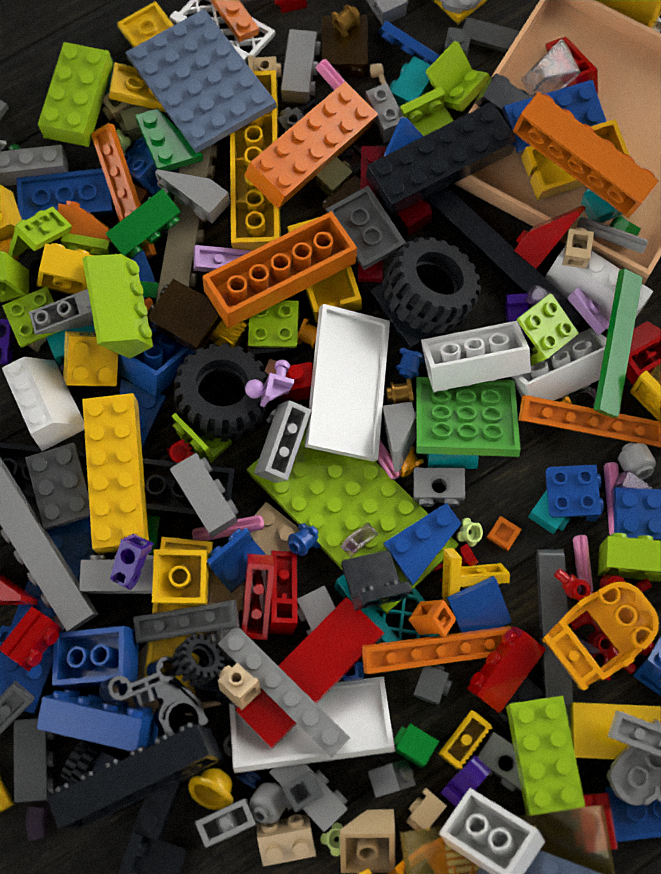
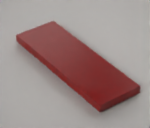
M346 597L278 667L317 704L363 657L362 646L376 644L384 635V632L361 610L355 611L353 602ZM260 687L261 693L244 709L241 710L237 707L235 711L273 749L297 723Z

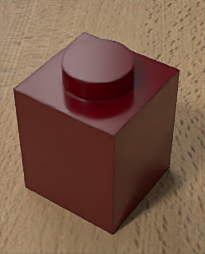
M421 200L396 213L395 221L408 237L431 223L433 211L426 200Z

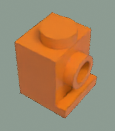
M444 600L420 602L409 618L410 623L419 635L439 633L441 637H446L456 620V617Z

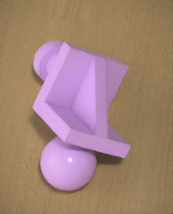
M286 360L277 361L275 363L276 374L270 373L264 385L259 380H250L245 386L246 394L251 398L262 396L260 402L262 407H265L269 401L283 394L288 395L294 384V379L286 377L290 364Z

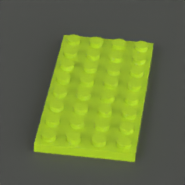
M307 425L287 481L274 483L254 474L259 459L247 468V473L298 525L305 523L307 526H314L318 530L317 542L320 544V548L341 569V562L343 560L385 551L384 542L428 515L394 479H390L386 471L376 461L372 462L305 447ZM452 537L422 573L413 587L411 586L412 590L437 565L443 562L444 549H456L459 546ZM393 560L400 583L406 582L407 579ZM400 601L379 605L378 607L387 615Z

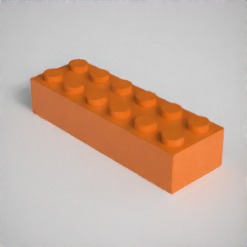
M345 81L253 159L244 176L279 209L327 164L363 135L372 126L378 113Z
M539 91L522 111L512 131L627 218L636 211L659 181L650 170L641 168L630 155L622 154L611 141L602 139L595 134L592 127L579 122L569 110L560 108L550 96L543 95Z
M331 211L203 275L204 292L229 329L355 264L357 247Z

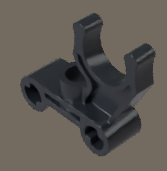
M166 656L150 662L146 670L147 676L130 683L129 679L124 676H115L103 681L99 688L101 698L108 703L133 697L134 703L138 707L158 700L159 705L155 710L154 722L159 729L161 737L164 735H169L170 737L174 735L169 726L168 718L170 711L177 704L184 705L190 709L195 725H205L208 721L201 701L176 678L178 668H173V663L176 660H172V657ZM164 667L165 670L163 673H161L160 668ZM112 686H117L118 692L114 693Z

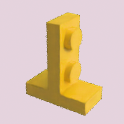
M454 548L444 549L442 597L448 605L447 597L460 592V587L468 588L492 576L495 577L498 585L510 582V573L501 563L461 566L462 558Z

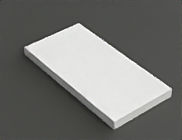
M322 304L319 307L309 401L311 413L307 422L305 447L372 462L378 460L390 327L389 320Z
M384 676L338 682L317 703L350 737L332 758L298 724L272 749L235 711L238 706L229 704L234 772L395 752Z

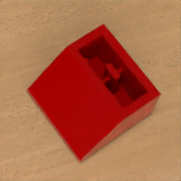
M648 321L634 328L626 371V377L632 385L635 384L639 376L646 370L650 375L661 370V329Z

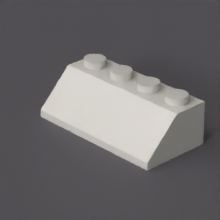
M564 247L545 278L566 298L580 287L590 300H594L600 306V312L610 322L618 272L621 269L592 250L586 269L562 265ZM643 284L641 285L636 317L653 293L651 289Z
M517 321L421 340L433 392L531 373L530 348Z
M590 328L576 335L548 359L531 366V373L511 376V379L515 380V386L521 397L528 395L553 401L564 398L580 388H586L591 383L599 380L607 338L602 334H597Z
M22 357L2 367L28 430L41 451L84 430V420L54 360Z

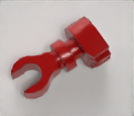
M184 439L176 441L170 448L167 447L165 450L170 458L177 463L194 454L190 451L192 447L188 446L189 443L185 442Z
M468 544L460 547L462 555L461 566L479 564ZM443 564L437 565L434 572L443 569Z

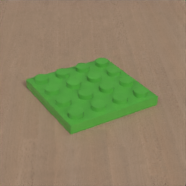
M416 377V453L519 457L520 439L515 380L497 379L495 381H486L470 386L433 392L429 377Z

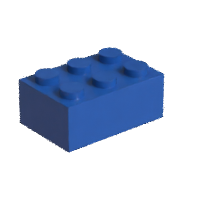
M119 626L59 632V637L53 644L52 686L72 689L99 687L103 681L115 676H124L129 679L130 683L138 680V643H136L134 629Z

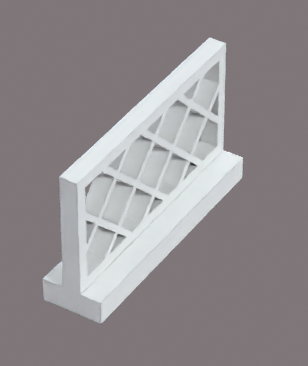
M190 0L180 12L174 11L170 15V21L175 25L186 19L187 17L185 16L187 14H194L205 9L207 12H213L214 17L212 19L218 27L219 23H225L222 17H217V10L212 3L207 6H199L198 3L201 0ZM254 18L252 19L259 27V32L266 34L263 38L251 37L250 39L238 42L234 36L235 41H230L248 66V55H253V58H255L275 36V30ZM229 28L220 29L224 35H234ZM252 45L253 48L248 54L240 49V46Z

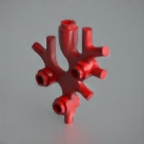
M561 568L553 575L562 583L561 587L565 590L566 595L578 600V602L595 593L591 591V587L586 580L576 578L573 574L568 575ZM607 574L600 580V589L611 583L626 581L621 576ZM647 578L634 585L641 592L652 587ZM578 586L582 588L580 593L577 592ZM587 610L569 623L573 630L587 624L595 628V631L587 639L589 646L587 651L593 659L597 654H602L604 656V664H606L619 653ZM604 639L605 643L601 647V641ZM651 642L639 654L648 655L653 650L654 643ZM633 663L623 667L629 674H632L637 668ZM611 676L605 678V680L610 681Z

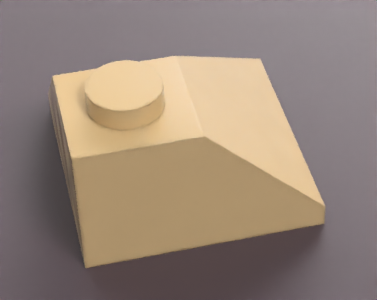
M394 809L366 810L340 830L341 873H359L368 868L371 873H389L395 868Z

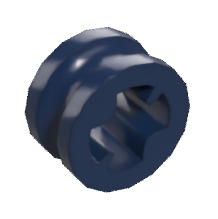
M253 771L241 772V774L236 775L237 779L255 790L257 788L256 782L262 779Z

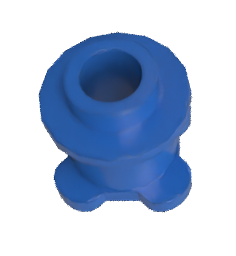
M401 348L400 353L403 356L400 364L396 365V369L400 371L399 375L407 379L419 376L418 369L420 363H425L423 354Z
M305 523L299 524L298 529L300 531L292 533L288 537L289 549L294 554L300 556L306 555L308 549L312 546L316 549L320 547V544L317 542L318 530L314 526H307Z

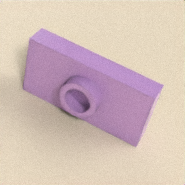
M580 287L567 297L597 334H601L606 330L609 322L600 312V306L594 300H590Z

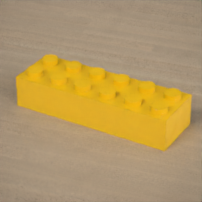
M133 393L82 399L92 549L98 555L118 552L121 539L131 534L149 541L139 406Z

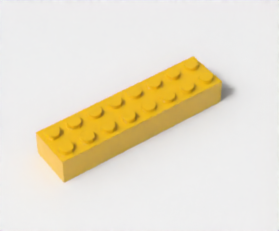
M276 70L253 71V73L276 101L277 108L230 134L232 249L253 251L281 237L280 208L277 209L244 176L250 162L279 138Z

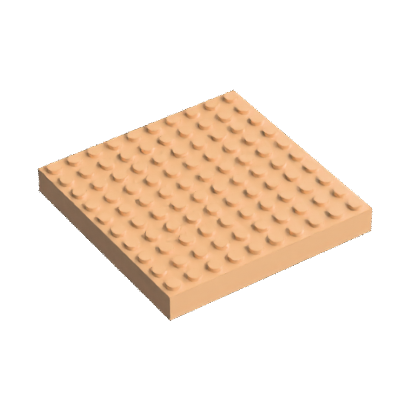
M540 0L493 75L497 73L507 77L511 84L518 89L525 90L531 98L538 91L541 94L566 88L545 48V43L565 36L598 69L597 95L606 121L616 119L630 156L641 168L650 170L659 181L629 218L623 214L621 215L630 223L641 228L638 236L648 241L645 251L639 253L593 236L592 251L619 269H627L643 277L642 284L645 285L661 257V33L595 0ZM474 104L469 113L479 109L480 107ZM515 147L512 154L454 183V185L533 227L581 206L583 194L588 189L586 186H582L537 201L530 183L532 176L528 177L521 159L523 152L517 153ZM583 211L582 214L578 217V219L573 223V225L570 227L571 229L577 228V223L581 217L588 218L585 211ZM613 219L606 221L602 224L609 226ZM568 231L561 238V242L566 243Z

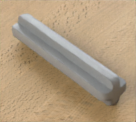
M581 217L577 223V228H585L587 231L594 232L595 237L636 252L643 253L647 247V239L586 217Z

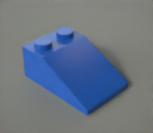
M150 327L153 347L131 359L118 354V374L156 397L174 381L179 365L184 364V359L189 354L193 355L194 351Z

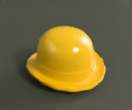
M208 769L201 776L191 778L188 783L192 798L199 805L207 809L221 810L232 805L234 802L230 794L232 790L231 778L220 769Z

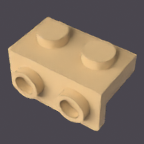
M295 814L289 818L279 819L274 823L257 824V840L263 866L316 856L308 814Z

